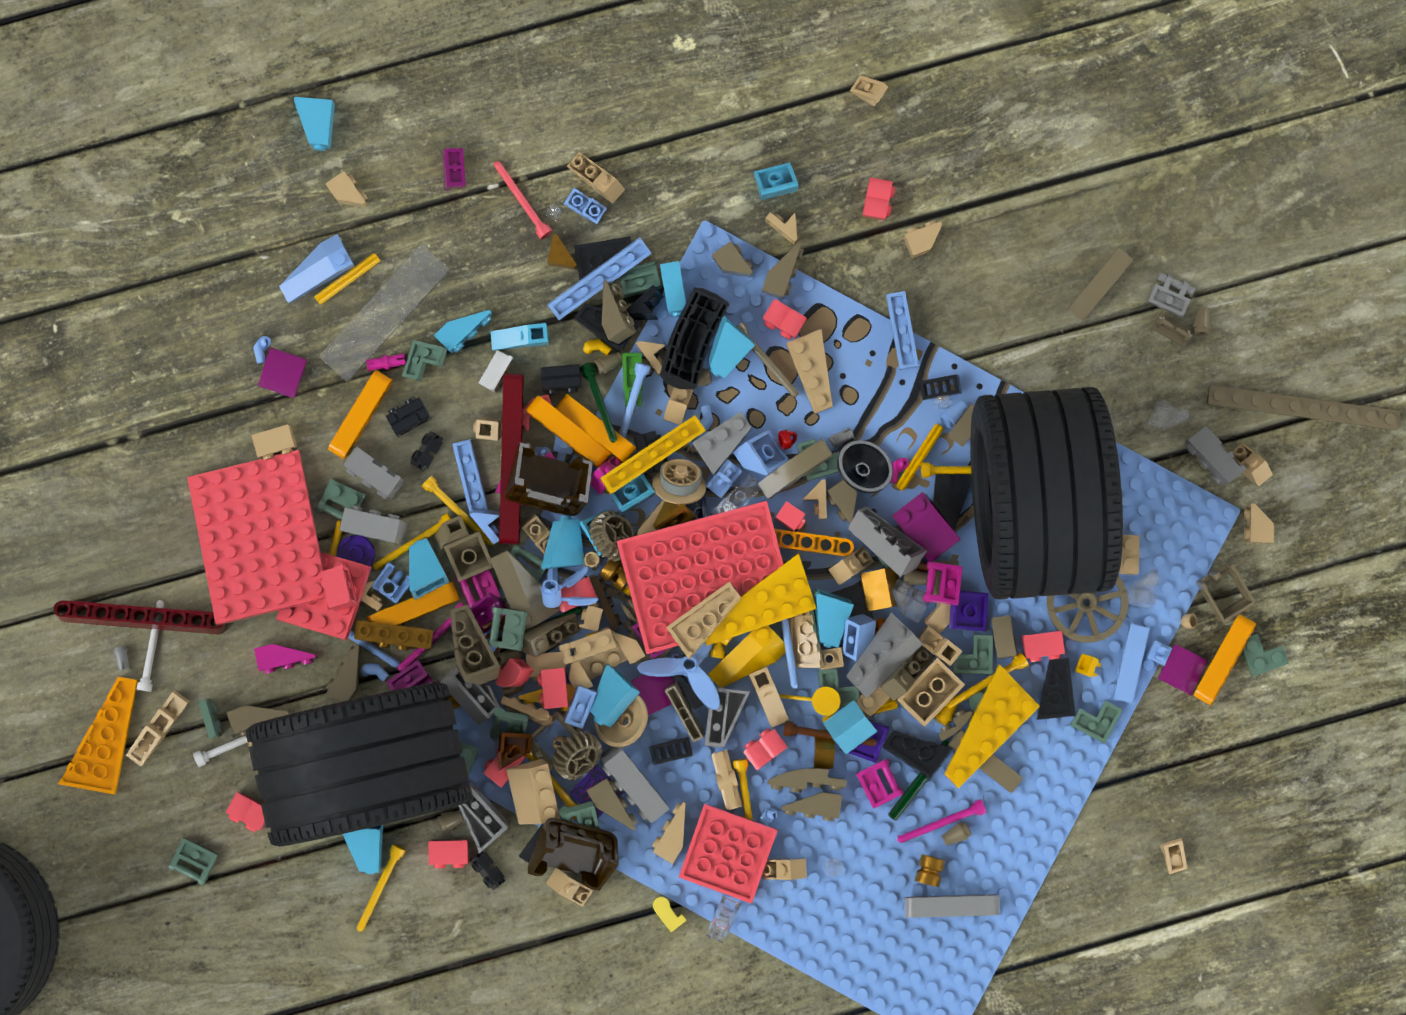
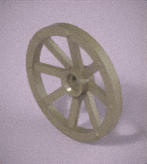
M1118 576L1115 583L1118 591L1097 597L1094 596L1096 591L1093 593H1081V595L1067 593V595L1077 601L1056 608L1054 607V596H1047L1046 605L1051 622L1058 631H1062L1064 636L1077 642L1093 643L1110 637L1121 627L1128 611V594L1123 581ZM1120 596L1121 605L1118 616L1097 605V602ZM1084 599L1090 601L1088 606L1083 604ZM1078 608L1079 610L1069 629H1067L1060 622L1056 613ZM1092 610L1115 622L1110 628L1099 634ZM1084 612L1087 614L1093 636H1083L1074 633Z

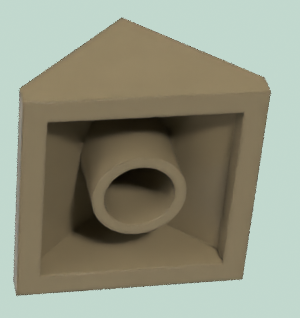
M480 531L444 546L459 582L493 568L490 560L491 555Z

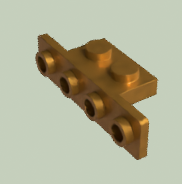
M357 620L354 639L378 642L379 647L390 648V644L398 645L397 649L409 650V647L431 649L433 630Z

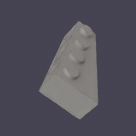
M867 506L857 511L848 527L855 537L859 538L900 577L917 569L927 552L926 549Z
M891 613L846 677L868 698L923 644L910 629Z
M611 747L601 755V760L604 764L602 769L609 777L613 775L616 779L614 784L620 791H626L628 794L627 800L632 806L635 804L640 809L638 813L644 821L648 819L652 824L670 809L655 788L649 784L644 774L637 769L629 755L624 753L622 747Z

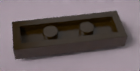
M598 576L590 578L614 632L620 630L619 625L622 622L618 613L615 615L613 613L612 607L615 605L611 596L607 597L604 592L607 587L603 578L599 579Z

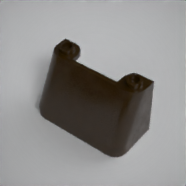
M519 443L509 475L505 498L511 502L566 516L578 515L588 503L593 462L583 457H577L570 463L535 454L536 449L530 443Z
M549 818L542 827L528 863V874L543 876L547 871V866L582 874V882L587 888L600 891L619 865L617 837L612 832L557 818Z

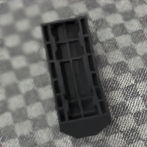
M694 287L669 339L660 376L666 384L678 389L692 390L698 386L711 339L729 307V303L719 295L704 288Z

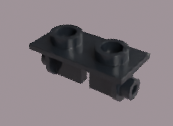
M432 431L426 433L421 440V447L413 453L410 464L422 471L428 469L434 459L428 453L431 451L437 454L443 444V438Z
M481 851L470 859L472 868L475 872L481 874L484 878L483 882L488 888L495 890L505 882V876L497 866L492 870L489 868L494 862L487 852Z

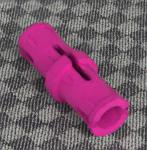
M402 353L366 359L368 371L383 368L388 370L390 367L406 365L405 354Z

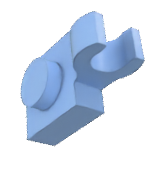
M556 436L553 452L558 453L557 460L565 462L566 454L572 455L573 449Z

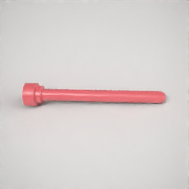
M496 161L494 167L535 224L536 234L540 240L549 236L553 232L548 224L546 225L545 222L542 223L501 162Z

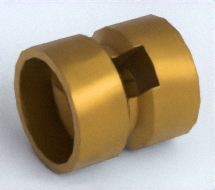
M609 560L599 576L607 582L612 581V586L621 591L627 584L622 561L614 562Z
M921 854L919 861L921 869L917 870L914 881L939 887L941 881L939 872L943 871L945 860Z

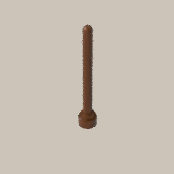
M785 721L783 736L791 737L792 735L800 734L833 740L828 731L800 727L797 724H793V721ZM868 738L861 744L875 746L877 741L873 738Z

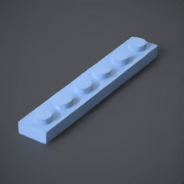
M639 237L547 305L558 320L562 319L602 290L605 280L612 283L652 254Z

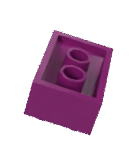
M923 492L892 515L905 534L927 550L924 556L929 562L936 560L961 540L929 496Z

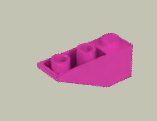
M276 644L254 648L258 670L264 671L265 674L276 672V668L282 666L284 669L295 667L294 663L310 664L314 662L313 659L318 658L316 654Z

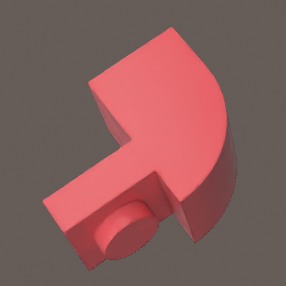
M509 658L505 666H500L499 676L495 684L500 687H520L527 682L534 670L522 658Z

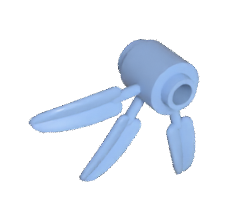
M588 566L583 567L564 580L561 585L558 583V568L548 569L547 580L543 582L541 587L543 604L548 608H555L562 601H568L569 605L574 606L596 603L598 601L597 597L565 598L561 595L563 587H572L586 575Z

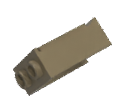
M1227 562L1196 581L1219 622L1230 623L1236 619V615L1241 612L1246 613L1250 611L1252 605L1256 604L1232 563ZM1229 573L1243 598L1220 612L1206 587Z
M557 711L552 715L553 722L557 719L571 735L573 733L577 735L579 731L582 732L579 727H573L563 721L566 715L564 711L562 713ZM541 725L531 736V750L538 759H544L548 763L549 771L554 768L552 759L534 740L547 728V726Z

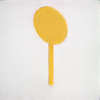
M831 687L817 689L813 697L779 694L780 698L812 701L815 711L824 716L837 712L841 704L839 693Z

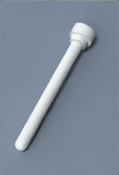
M158 600L156 608H164V601ZM158 615L155 622H161L162 615ZM151 629L143 676L137 682L136 690L152 692L153 684H151L150 676L158 640V629Z
M246 735L207 752L200 750L193 753L198 767L206 765L210 758L248 743Z

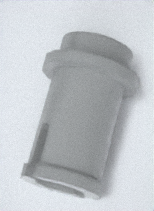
M847 427L835 435L831 434V437L828 439L833 448H839L840 444L853 439L854 434Z
M126 646L114 648L113 654L116 657L117 670H123L122 661L124 662L125 669L130 668Z

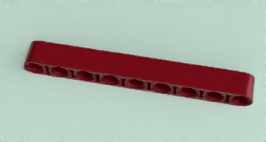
M504 373L500 544L520 543L521 504L511 502L505 498L516 448L519 443H522L524 375L517 373Z
M67 600L58 601L53 607V611L58 619L67 623L216 635L224 633L227 629V623L213 627L215 622L213 612ZM68 608L65 614H60L62 609ZM82 610H87L84 616H79ZM106 611V615L104 617H98L100 612ZM120 613H126L124 618L117 619ZM140 614H144V615H145V617L143 618V620H141V621H137V620H136L137 617H138V615H140ZM158 615L164 616L161 622H155ZM177 618H183L181 623L175 624ZM202 619V623L194 625L195 620Z

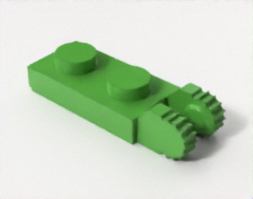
M642 352L622 353L625 407H627L630 398L629 392L632 391L636 378L635 364L636 362L642 363ZM643 381L636 401L637 406H642L641 391H643Z

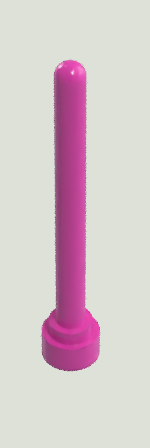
M460 602L455 608L464 606V604ZM451 618L447 619L433 633L432 644L451 627ZM417 648L398 666V671L401 672L409 667L427 649Z
M981 799L976 800L967 809L898 836L897 841L899 843L906 842L973 814L981 816L987 813Z

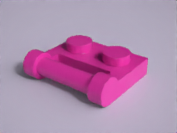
M927 562L928 577L926 594L923 595V601L957 606L959 603L962 566ZM936 570L941 571L939 595H933Z
M489 569L471 577L480 599L489 593L502 599ZM456 576V581L460 583L471 608L477 602L474 599L467 579L459 582Z
M887 758L856 773L873 809L904 794L888 766L890 763ZM880 768L893 791L890 794H887L876 770Z

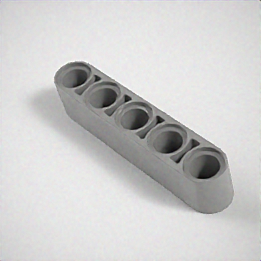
M997 894L904 897L905 917L1000 915V895Z

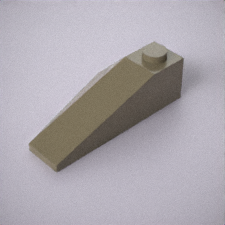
M508 550L490 559L511 610L527 612L525 630L560 611L558 607L548 608L543 604L542 585Z
M468 604L450 610L456 667L464 682L481 685L497 679L500 665Z

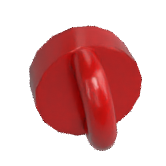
M782 430L778 433V441L783 450L791 448L797 440V434L794 431Z

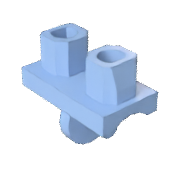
M727 459L706 487L722 498L743 471Z

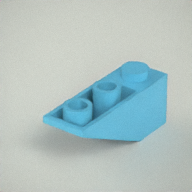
M490 310L449 321L434 336L451 354L453 352L457 353L464 347L463 343L467 339L471 340L478 333L477 329L480 326L484 327L492 320L491 316L493 314Z
M546 323L523 325L490 332L492 351L549 345Z

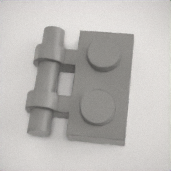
M1160 273L1157 280L1164 282L1163 286L1155 284L1147 302L1182 318L1191 300L1184 297L1185 293L1193 295L1195 288L1189 286V283L1185 281L1182 283L1173 279L1174 276ZM1169 286L1179 289V292L1175 293L1169 290Z

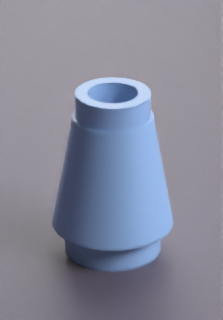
M959 400L942 411L939 417L940 421L948 428L955 426L967 410L966 404Z

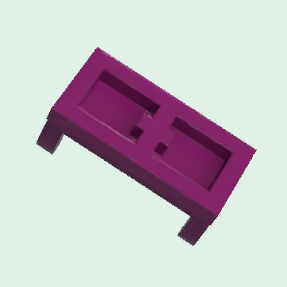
M463 148L444 149L442 152L444 191L451 190V188L460 190L463 186H466Z
M491 593L487 594L470 608L483 634L491 629V627L483 629L482 626L493 620L492 607L506 609L503 600Z

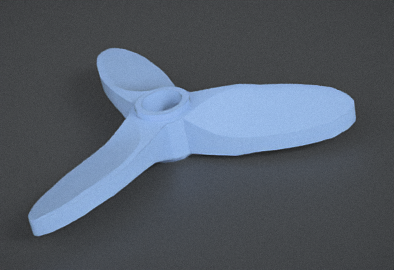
M704 642L690 660L687 656L683 658H657L644 661L637 666V670L647 676L684 675L688 677L693 691L705 706L712 710H717L720 706L719 695L713 682L699 667L700 663L710 652L713 644L706 646ZM687 663L695 665L692 669H686L684 666Z

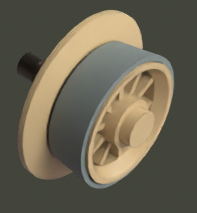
M677 458L666 461L653 478L652 486L654 492L661 499L669 503L691 504L700 500L706 492V483L702 477V470L696 463L687 459Z

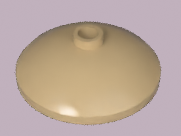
M638 695L611 728L606 725L600 726L595 722V729L599 738L607 745L618 748L634 743L642 735L648 720V711L644 700Z

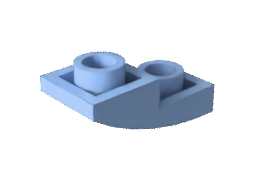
M575 188L572 189L563 203L595 224L599 222L607 209L593 198H589Z

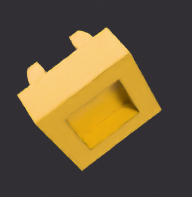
M1081 654L1075 672L1088 677H1096L1097 674L1094 673L1096 666L1101 667V664L1098 662L1099 659Z

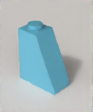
M294 97V102L310 146L314 147V150L325 151V148L331 149L335 109L333 100Z
M679 261L660 264L668 315L679 317L686 304Z
M725 316L721 319L708 358L709 370L718 377L720 375L723 378L755 346L753 340Z
M562 516L559 521L553 522L541 565L542 569L575 567L585 564L579 519H572L571 516Z
M427 538L418 540L409 547V590L415 600L449 583Z
M815 588L814 601L817 608L815 609L819 641L825 647L832 648L834 646L838 648L845 630L846 619L850 617L854 604L850 599Z
M608 664L604 669L590 712L595 716L593 720L600 726L606 725L611 728L639 695L640 691L616 668Z
M383 825L343 834L359 872H365L366 874L379 873L382 866Z

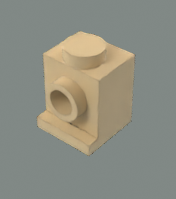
M479 417L473 425L476 439L496 441L501 439L502 418ZM487 425H491V430L487 429Z
M593 603L588 605L587 609H583L581 620H584V624H579L580 628L599 632L604 611L600 608V604Z
M841 647L821 650L824 668H820V670L844 667ZM827 655L833 657L831 663L826 662L825 658Z

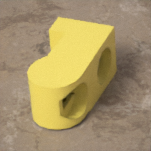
M656 897L653 902V909L670 932H673L687 921L682 913L679 916L676 915L670 907L667 897Z

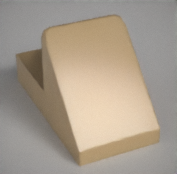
M860 75L850 91L870 105L875 106L883 97L888 86L883 82Z
M770 212L765 218V222L795 245L797 243L795 213L784 224V219L776 213L773 215Z
M638 341L636 346L657 375L660 376L663 361L660 357L656 358L655 355L664 350L666 345Z
M673 388L663 420L678 425L682 424L693 393L692 389Z
M821 480L802 500H818V504H814V514L818 515V520L827 519L826 480Z
M375 581L366 583L361 601L375 610L381 611L384 607V604L381 603L382 599L373 593L369 596L372 590L371 586Z
M1181 838L1159 845L1169 874L1187 869Z

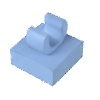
M1153 640L1146 658L1165 666L1172 648Z

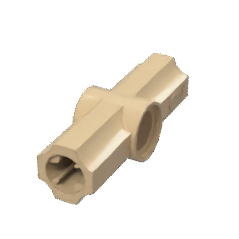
M724 750L711 754L716 770V780L719 791L722 792L726 811L742 807V801L737 788L738 783L734 769L731 766L728 751Z

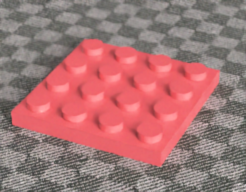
M321 552L324 571L340 565L349 568L357 605L335 612L326 606L324 600H319L279 610L276 619L347 641L372 567Z
M704 803L679 878L752 904L778 829Z

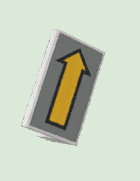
M497 350L481 377L479 384L496 393L503 381L504 373L509 371L514 358Z

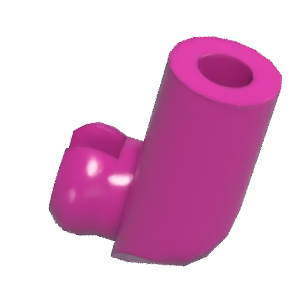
M899 458L892 463V478L889 483L896 484L898 482V474L909 466L908 459Z

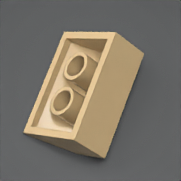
M936 658L917 678L908 692L900 696L897 701L915 720L925 727L965 684Z
M544 759L506 768L518 824H544L549 818L560 819L548 763Z

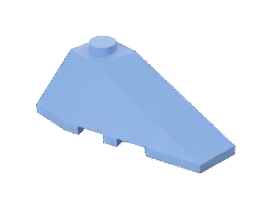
M336 234L321 242L279 286L288 303L355 267L339 235Z

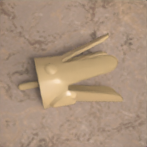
M596 551L584 554L585 564L583 567L588 566L593 571H596L598 563H602L603 560Z

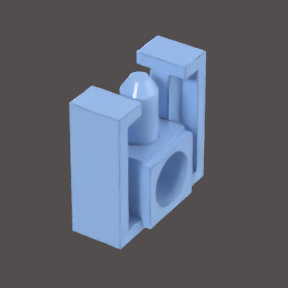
M388 562L371 587L394 604H398L409 589V576H406L400 586L397 585L403 577V572L397 571L390 580L388 577L394 571L395 566ZM391 584L394 586V591L392 593H385L384 587Z

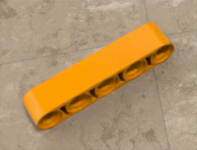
M377 370L374 371L328 447L330 452L344 460L348 457L389 390L393 379Z
M568 394L555 407V409L622 462L628 460L636 450L632 443L616 431L617 441L615 443L610 442L603 421Z
M537 395L526 409L527 413L582 457L592 461L595 467L599 468L611 455L606 448Z
M774 529L779 548L841 557L849 556L854 550L852 541L846 538ZM790 535L793 538V543L785 545L782 542V537ZM805 537L810 538L812 541V545L809 548H805L801 544V540ZM828 540L831 543V548L823 550L820 546L821 541ZM848 543L850 551L847 553L841 552L840 544Z
M450 582L416 600L413 597L366 617L367 622L399 626L457 602L460 598L454 583Z
M1241 614L1237 616L1193 695L1194 697L1210 706L1213 704L1257 625L1256 622Z

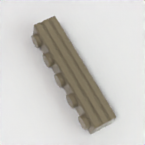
M675 682L667 686L664 691L692 741L695 742L704 738L705 732L678 683Z

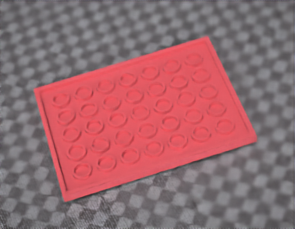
M299 450L283 455H275L267 460L259 459L187 477L216 625L324 600L326 594L320 583L322 578L321 572L324 571Z
M767 501L616 541L646 654L679 646L666 627L728 582L731 583L741 597L783 565Z

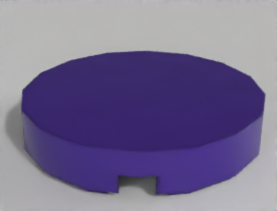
M351 535L343 539L338 546L337 557L370 567L375 560V548L366 537Z

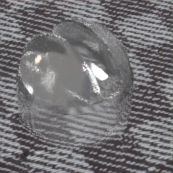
M552 205L545 211V215L552 221L557 222L561 216V209L556 205Z

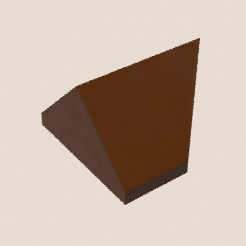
M499 732V771L527 753L530 754L532 734Z

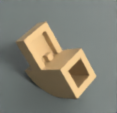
M928 625L925 626L917 637L928 652L949 666L954 663L962 652L952 642L942 637Z

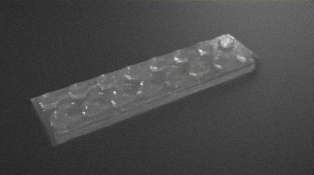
M421 244L319 357L346 382H349L363 367L366 360H369L448 274L450 269Z

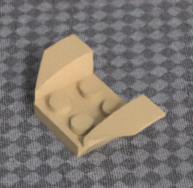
M606 627V628L600 630L599 632L608 630V629H610V628ZM611 629L617 648L571 664L569 680L574 689L576 690L577 685L585 688L592 687L591 680L603 674L607 664L616 667L628 660L631 665L645 657L637 640L616 633ZM573 648V656L577 655L575 648Z

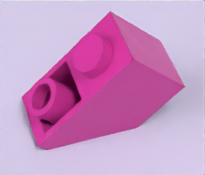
M615 455L597 468L591 475L590 485L599 495L606 490L600 478L623 463Z

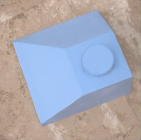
M769 429L746 441L733 451L743 468L763 475L771 473L789 461Z

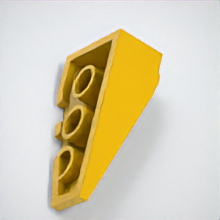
M768 625L755 629L707 675L720 688H723L775 663L786 652L785 644Z

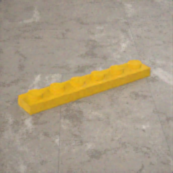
M694 415L602 476L600 480L611 495L706 430L696 415Z

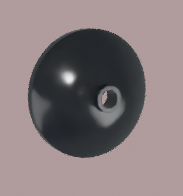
M863 440L850 442L842 448L838 455L837 467L842 479L851 488L859 492H879L889 484L892 478V464L889 457L879 446Z

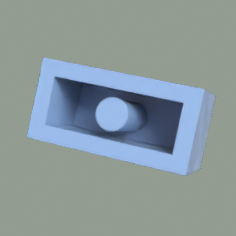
M864 614L846 619L843 655L855 661L859 659L874 638L876 620Z

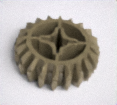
M613 510L597 515L590 524L591 528L588 532L591 534L589 539L594 542L592 546H596L597 552H601L602 557H607L608 561L613 560L616 562L621 561L616 541L636 536L637 533L633 531L634 526L630 525V520L625 519V515L620 516L619 511L614 512Z
M579 731L577 735L573 733L570 738L566 737V740L561 742L560 747L556 748L557 752L553 754L554 758L552 759L553 767L564 779L576 780L578 777L582 778L584 774H588L599 763L598 760L602 757L601 753L603 752L602 745L592 733L587 731L583 733Z

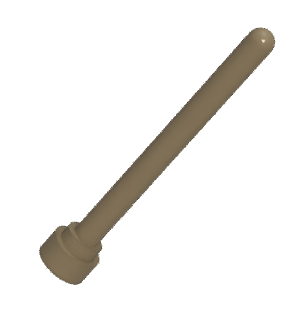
M744 322L740 323L737 327L753 340L748 334L749 331ZM753 340L755 346L752 350L786 390L793 397H797L799 394L797 389Z

